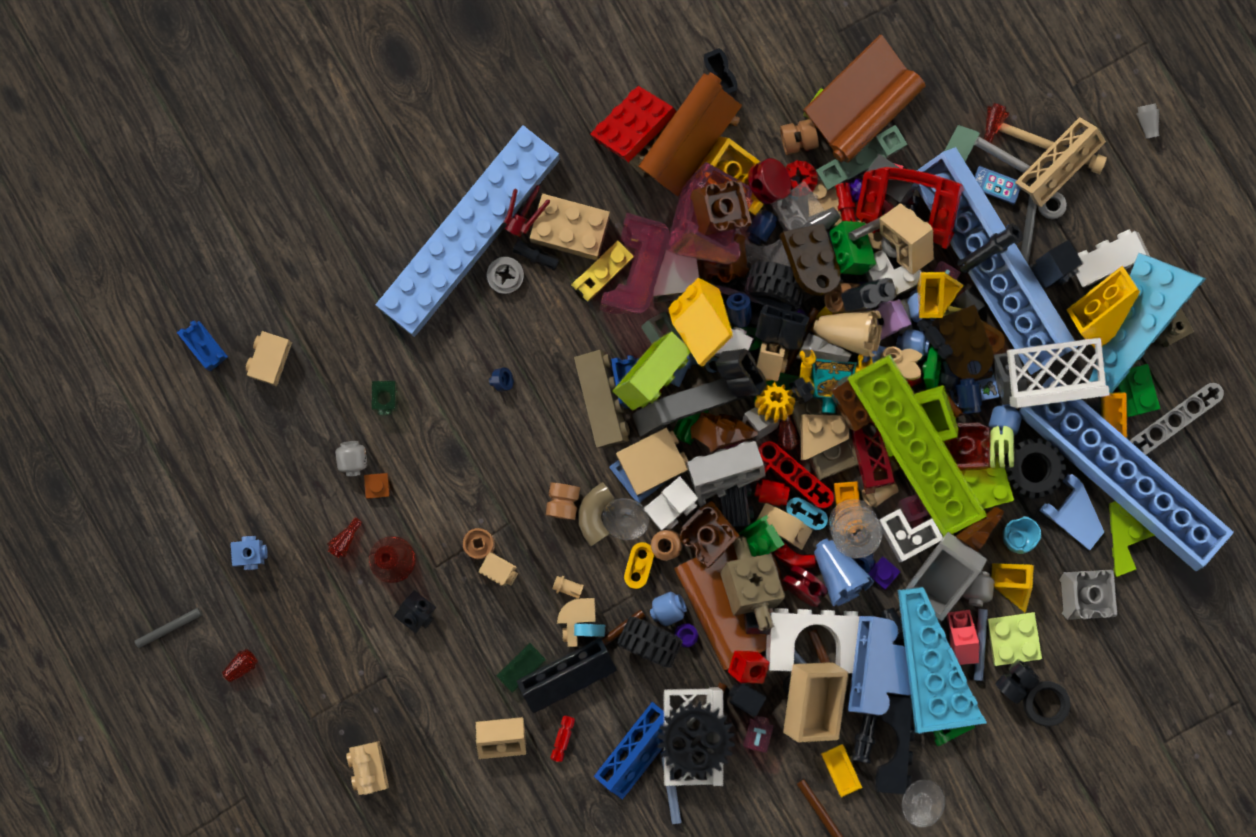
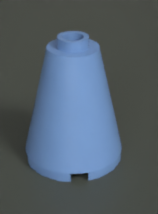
M824 539L816 545L817 549L814 551L824 584L828 589L830 601L834 607L836 604L840 606L858 597V593L862 590L861 588H864L866 591L873 585L874 581L834 540Z

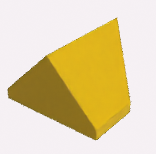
M921 272L917 284L919 318H943V314L964 285L945 272Z
M992 563L991 578L995 582L994 588L1025 613L1032 592L1034 565Z

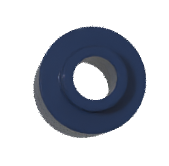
M762 209L754 217L751 226L748 227L746 233L749 236L747 239L756 245H760V243L766 244L777 226L776 221L778 218L771 212Z
M744 293L731 295L726 302L730 322L738 328L748 326L752 319L750 298Z
M974 378L960 380L961 384L956 385L959 408H962L964 414L981 411L983 403L980 382H975Z

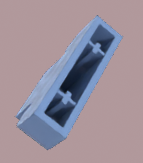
M859 616L848 711L882 715L886 713L890 705L889 697L886 693L895 695L911 694L905 646L892 643L897 638L898 628L896 623L890 619Z

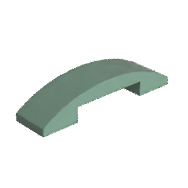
M894 125L872 139L849 163L845 161L840 162L835 159L817 169L816 173L828 191L835 188V185L845 183L867 171L879 154L887 159L907 146V143L897 126Z

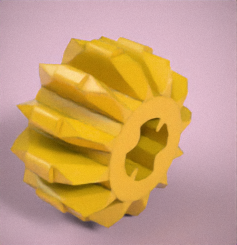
M775 382L772 383L771 387L766 385L762 393L756 396L755 407L758 408V415L765 414V421L769 420V418H773L774 423L778 422L779 418L785 421L794 410L795 398L791 397L792 390L785 391V384L777 387Z

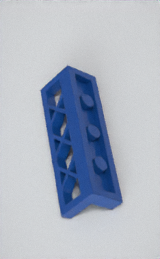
M651 702L594 775L600 783L622 800L662 750V748H658V744L664 740L657 738L659 733H664L659 728L660 724H664V711L653 702ZM657 711L660 716L654 723L649 724V718ZM643 731L642 739L639 742H635L637 733ZM629 750L628 757L620 761V755L623 751ZM610 769H614V775L607 782L603 777Z

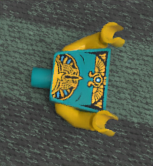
M811 350V355L805 358L804 351H801L799 354L802 360L800 378L803 377L805 383L811 382L814 390L810 392L814 399H823L822 413L836 414V404L826 389L827 387L845 376L849 377L873 364L872 357H869V361L862 362L863 355L861 354L858 356L859 365L857 366V362L846 363L816 359L813 350Z

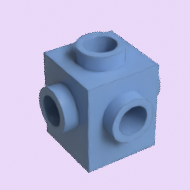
M256 536L242 537L240 542H231L232 566H244V570L258 569V565L264 564V559H267V546L263 545V541L256 540ZM249 550L252 551L251 556H248Z

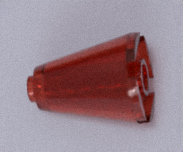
M397 536L384 537L377 541L370 551V569L381 581L387 583L401 582L414 570L415 552L412 546L403 538ZM390 554L391 558L386 562V556Z

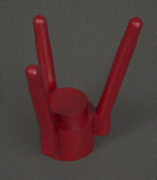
M539 185L535 187L521 214L515 213L514 216L512 214L518 190H513L508 213L504 220V223L507 224L505 227L507 231L519 237L523 233L527 234L530 226L549 205L550 200H546L527 222L528 219L525 216L540 189Z

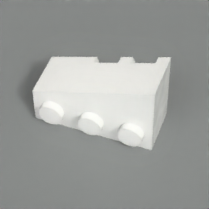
M1129 229L1118 234V239L1111 243L1109 240H1105L1095 245L1096 250L1090 253L1087 250L1078 253L1083 262V265L1078 268L1080 272L1076 274L1081 286L1085 288L1101 281L1121 266L1125 269L1132 267L1138 253L1150 256L1140 234L1136 231L1131 233Z

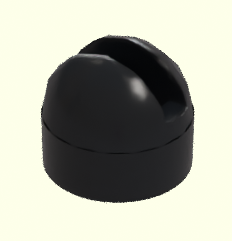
M941 373L939 386L944 385L947 392L952 391L956 388L959 379Z

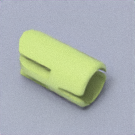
M999 426L994 427L990 431L991 468H995V453L999 454L1000 468H1005L1006 453H1008L1009 467H1014V433L1010 427L1003 426L1002 435H1000Z

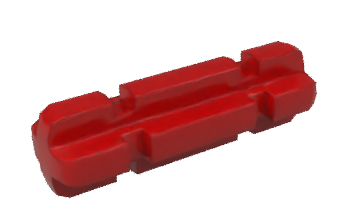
M563 716L560 724L562 727L559 728L554 744L555 750L551 754L553 761H563L564 750L567 749L572 732L570 730L575 723L573 717Z

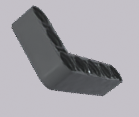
M723 378L658 399L632 414L639 436L642 437L656 432L676 420L746 397L737 398L728 388L727 380Z

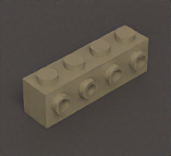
M603 350L574 357L596 448H607L628 442V435H630L628 423L624 422L622 415L624 407L619 404L618 396L613 392L616 384L611 371L612 358L610 354H607V351Z

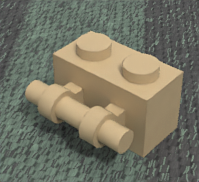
M380 741L349 748L350 753H347V761L349 767H353L355 776L351 777L354 791L358 790V795L389 788Z

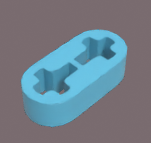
M793 498L786 505L787 513L803 521L804 524L813 530H821L827 525L828 516L826 513L801 498ZM797 502L801 503L800 508L806 511L805 515L800 512L793 514V509L790 505H795ZM809 513L813 516H816L818 513L821 514L823 524L818 523L814 526L812 524L813 520L807 517Z
M574 624V636L605 637V625Z

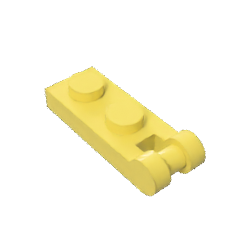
M617 240L571 286L575 290L579 289L584 294L583 298L589 302L634 259V256ZM589 279L595 283L592 288L586 284Z

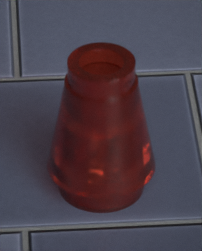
M248 649L239 651L225 670L222 671V674L227 681L232 682L254 670L255 665L258 663L257 658Z

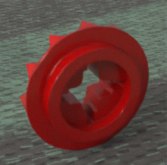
M798 160L787 164L785 168L790 179L796 177L797 170H799L801 176H806V179L802 180L801 188H799L797 181L791 180L789 195L805 197L811 194L818 183V175L814 166L810 165L807 161Z

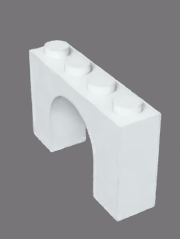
M774 608V613H770L774 627L771 628L770 634L767 635L766 659L770 662L768 670L792 671L794 644L798 634L807 626L816 624L826 628L835 640L836 665L845 669L848 673H853L859 624L857 611H844V616L835 615V611L821 610V615H814L812 610L798 609L797 614H789L788 609Z

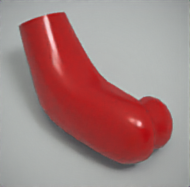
M783 542V546L773 551L775 557L789 568L799 566L805 569L816 566L814 555L797 554L785 542Z

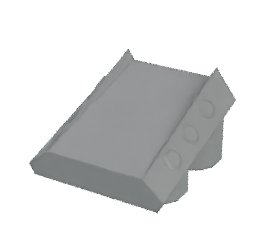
M808 334L796 359H801L799 355L801 351H804L805 358L811 355V350H813L816 359L847 363L851 353L815 335Z
M1113 570L1066 572L1062 574L1059 579L1062 588V614L1067 620L1117 616Z

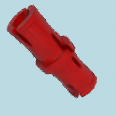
M850 183L835 185L839 203L837 210L841 214L842 221L856 222L854 212L856 205L852 201Z

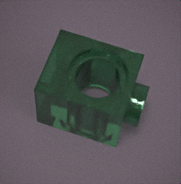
M372 381V410L378 411V415H392V411H398V383L396 381ZM382 393H389L391 396L389 403L385 405L380 404V395Z

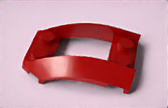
M883 167L864 173L855 215L861 222L868 224L883 216L881 214L889 179L925 185L936 189L929 224L933 229V242L942 245V248H948L955 233L953 232L961 193L964 191L961 183L933 174L903 168ZM880 228L873 231L872 233L880 232Z

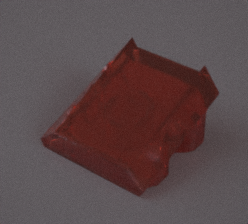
M978 422L957 423L959 428L957 437L945 440L943 443L960 471L990 468V428Z

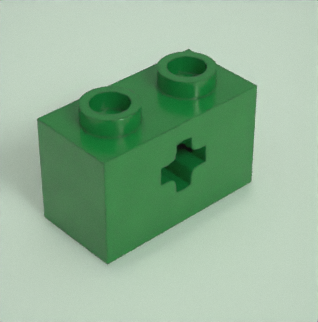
M842 221L829 232L841 274L863 275L876 265L868 234L854 241L849 238V232L864 226L865 223Z

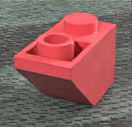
M970 610L949 612L946 616L950 646L959 665L979 663V641Z

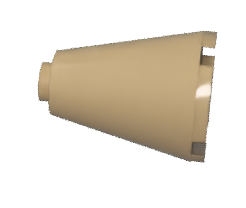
M866 310L821 316L819 320L815 321L814 334H817V337L830 344L866 357H874L875 355L872 351L878 350L881 339L882 325H877V318L881 319V314L877 310Z

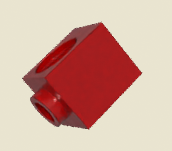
M734 650L728 672L740 683L763 684L770 662L757 651Z

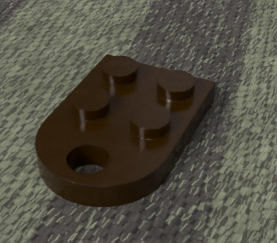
M824 224L783 231L780 234L798 285L805 292L814 296H823L830 293L838 285L841 273ZM817 278L825 282V288L817 284Z
M975 304L932 321V326H936L946 340L945 344H949L953 349V353L945 361L955 376L961 379L974 378L975 380L984 376L990 370L994 359L993 349ZM973 360L979 362L981 366L977 374H971L967 369L969 362Z

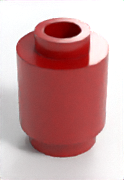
M762 479V483H757L754 496L759 497L758 502L775 506H780V504L786 505L790 487L784 486L785 483Z

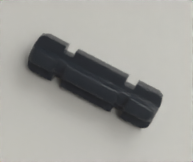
M922 318L917 323V326L922 332L925 331L924 335L933 348L939 350L937 352L942 359L948 358L953 353V349L949 344H945L946 340L936 326H932L933 322L930 318Z

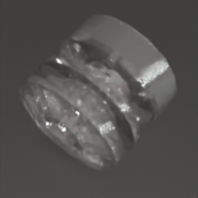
M853 499L846 500L833 509L828 520L829 531L837 549L841 553L851 558H863L872 554L879 547L882 539V527L870 505L864 501ZM856 529H860V531L857 532V535H853V533L856 532Z

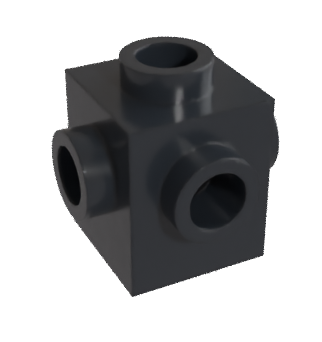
M414 590L401 604L394 617L416 634L422 627L426 629L434 620V617L431 615L437 607Z

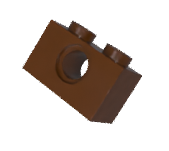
M848 376L826 388L850 429L857 431L873 421L848 381Z

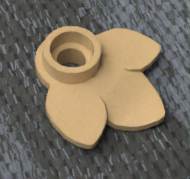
M893 346L884 349L880 359L890 354L906 380H915L921 377V371L916 364L923 356L920 352L913 349L900 350Z

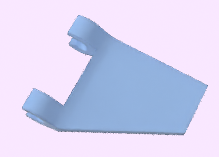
M1067 474L1062 482L1073 489L1071 494L1058 510L1051 504L1044 503L1039 511L1058 524L1085 548L1091 550L1103 535L1104 530L1084 485L1073 474Z

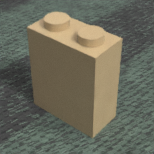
M667 428L616 453L637 496L688 471L686 466L689 461L684 452L679 453L676 447L679 444L675 433L673 431L669 432Z

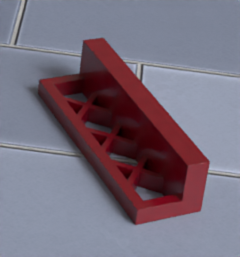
M871 421V422L869 423V424H871L872 426L876 427V425H875V423H874L873 421ZM863 426L857 431L852 429L850 431L866 495L875 493V488L894 484V478L881 433L876 427L877 432L873 438H870L863 433ZM872 444L881 449L882 454L878 460L868 455V450ZM877 466L886 471L888 479L874 480L873 472Z

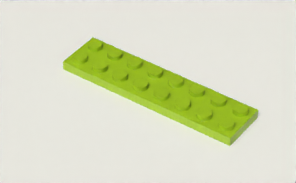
M889 354L849 376L848 381L943 537L947 532L954 534L985 518L986 512L892 356Z

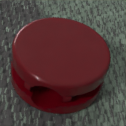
M768 158L754 164L750 168L748 174L749 186L754 196L761 203L770 205L785 199L789 195L791 190L790 176L780 161Z
M793 566L790 570L793 577L785 576L782 581L784 586L804 603L812 607H818L821 603L819 596L825 597L828 594L827 587L810 572L799 566Z

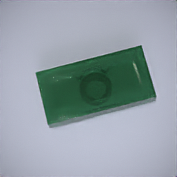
M529 643L496 676L513 693L519 687L517 680L534 672L547 659Z

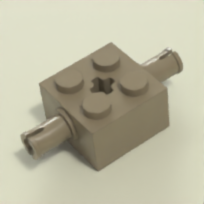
M742 537V541L738 538L733 543L738 560L727 562L720 572L733 616L754 612L759 630L764 631V628L766 630L774 627V623L772 622L769 609L778 607L785 598L772 555L751 556L747 538Z

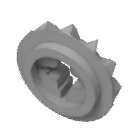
M497 258L488 267L487 281L490 287L498 293L510 294L518 290L523 282V268L513 258ZM509 266V275L515 279H506L502 285V277L496 272L504 273Z

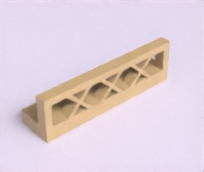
M1079 117L1015 184L1027 192L1036 205L1042 207L1106 141L1096 126ZM1081 127L1086 128L1081 135L1075 136V133ZM1069 144V148L1066 151L1059 152L1063 145ZM1053 161L1050 167L1042 169L1046 162ZM1037 177V180L1030 187L1025 184L1030 178Z

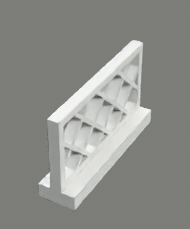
M1101 338L1007 350L1012 393L1010 406L1020 408L1109 395V386L1105 383ZM1095 344V354L1089 360L1081 352L1087 345ZM1067 347L1075 352L1068 363L1058 356ZM1044 350L1052 355L1045 366L1035 359ZM1015 354H1024L1029 358L1022 369L1015 365ZM1078 356L1088 363L1081 373L1071 367ZM1055 359L1065 366L1058 376L1048 370ZM1032 362L1042 369L1035 379H1032L1025 373ZM1091 366L1097 370L1098 381L1090 382L1084 377ZM1068 369L1078 376L1071 385H1067L1061 380ZM1045 372L1055 379L1049 388H1044L1038 383ZM1023 375L1032 383L1026 391L1018 392L1017 382Z
M719 687L664 690V717H670V710L672 709L670 706V695H680L685 700L683 705L686 707L689 701H692L696 695L706 694V704L703 708H706L709 703H711V711L719 707L718 716L720 717L723 715V690ZM692 718L687 723V725L690 728H692L690 725L696 720V718ZM710 732L706 736L707 740L711 743H716L720 739L716 732ZM698 735L692 741V744L695 745L701 739V736ZM679 737L673 740V743L676 740H678L683 746H685V744L679 739ZM706 746V749L710 753H714V750L712 748ZM693 753L697 762H702L706 758L705 754L699 758ZM668 756L664 757L665 786L710 784L713 786H723L722 762H720L722 771L713 768L712 777L706 772V779H696L695 777L694 779H685L688 775L690 776V772H687L684 777L670 780V770L674 767V764L666 766V761L669 758Z

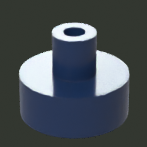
M506 367L495 369L492 377L489 378V384L494 386L499 392L510 390L513 387V375Z
M860 549L851 556L866 573L875 565L874 555L871 551Z

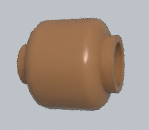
M673 530L659 531L651 540L652 553L660 560L668 561L675 559L683 549V543L680 541L679 534Z

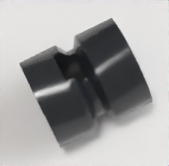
M1017 659L1009 668L1010 673H1004L995 684L1011 701L1019 704L1027 695L1026 690H1032L1041 679L1027 664Z

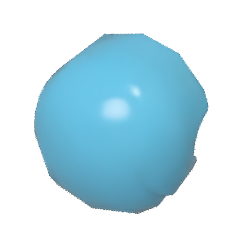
M1024 516L1020 519L1011 520L1002 532L1003 542L1010 551L1018 554L1028 553L1040 541L1041 529L1037 522L1029 517Z

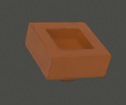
M388 473L364 475L366 499L390 497Z

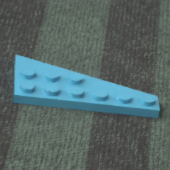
M1138 253L1130 277L1140 293L1116 336L1106 345L1102 346L1105 383L1109 386V393L1116 389L1129 373L1131 367L1144 355L1145 350L1151 343H1154L1177 315L1176 313L1192 297L1193 292L1206 278ZM1096 369L1092 372L1090 382L1098 381Z
M924 588L898 590L915 732L923 733L987 723L978 708L975 697L971 693L959 662L948 644L944 630L935 616L936 613Z

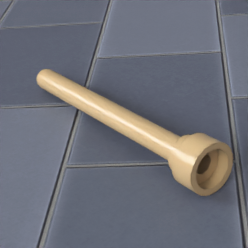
M1005 123L999 125V131L1048 149L1054 143ZM1062 146L1059 152L1066 151L1068 147ZM1100 154L1097 156L1093 155L1085 164L1088 165L1092 172L1100 175L1107 157Z

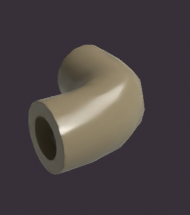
M603 482L594 487L583 498L578 510V525L590 547L610 534L601 520L603 510L616 500Z

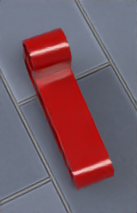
M768 441L758 448L765 473L768 469L772 470L808 502L819 509H826L833 503V492L777 444ZM765 447L774 449L775 456L772 459H766L763 456L762 450ZM781 463H791L793 467L792 473H782L780 469ZM807 477L811 482L810 488H800L798 484L799 478ZM817 485L819 488L816 492L820 495L826 493L828 495L826 497L828 503L822 502L820 504L818 502L819 497L815 493L812 496H809L808 493Z

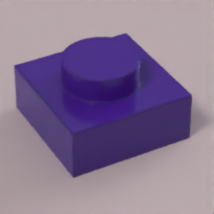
M882 556L867 574L885 590L898 576L900 571Z

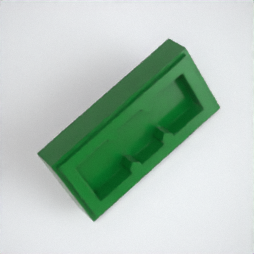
M931 343L927 362L923 363L926 390L938 387L943 359L937 353L939 350L934 349Z

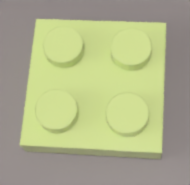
M1035 612L987 619L994 666L1012 664L1017 659L1023 662L1042 659Z

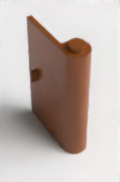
M879 35L803 111L833 149L834 157L840 162L845 161L849 163L926 85L917 73L906 69L883 35Z
M711 72L709 75L703 74L638 166L677 197L742 107L740 103L722 89L723 87L720 85L722 80Z
M733 544L709 568L696 557L674 568L723 670L729 669L734 650L757 651L760 653L766 650L767 635L746 634L744 614L733 616L720 574L727 562L738 560ZM772 608L769 609V613H774Z

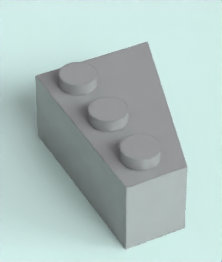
M755 441L750 443L743 442L737 447L730 449H720L714 454L705 457L698 456L693 458L692 461L687 462L691 482L698 497L700 507L706 504L705 499L716 494L718 497L726 495L725 490L735 485L740 488L765 476L764 464Z

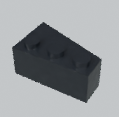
M1068 239L1036 260L1034 265L1031 264L1029 267L1045 291L1056 283L1060 287L1070 281L1080 272L1078 268L1083 265V262Z

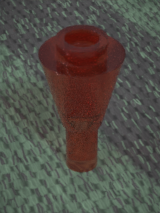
M993 103L992 107L987 106L984 140L991 144L995 133L998 132L1009 115V112H1006L1007 107Z
M788 415L785 421L781 420L782 422H780L777 445L782 446L783 450L796 449V445L800 444L791 417Z
M355 517L346 529L327 543L329 546L328 551L337 558H340V556L346 557L354 538V533L360 527L362 521Z

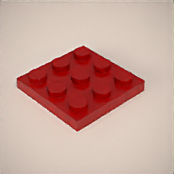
M638 86L628 94V97L620 105L612 110V113L603 122L596 126L590 135L597 142L629 163L670 122L677 111L673 106Z

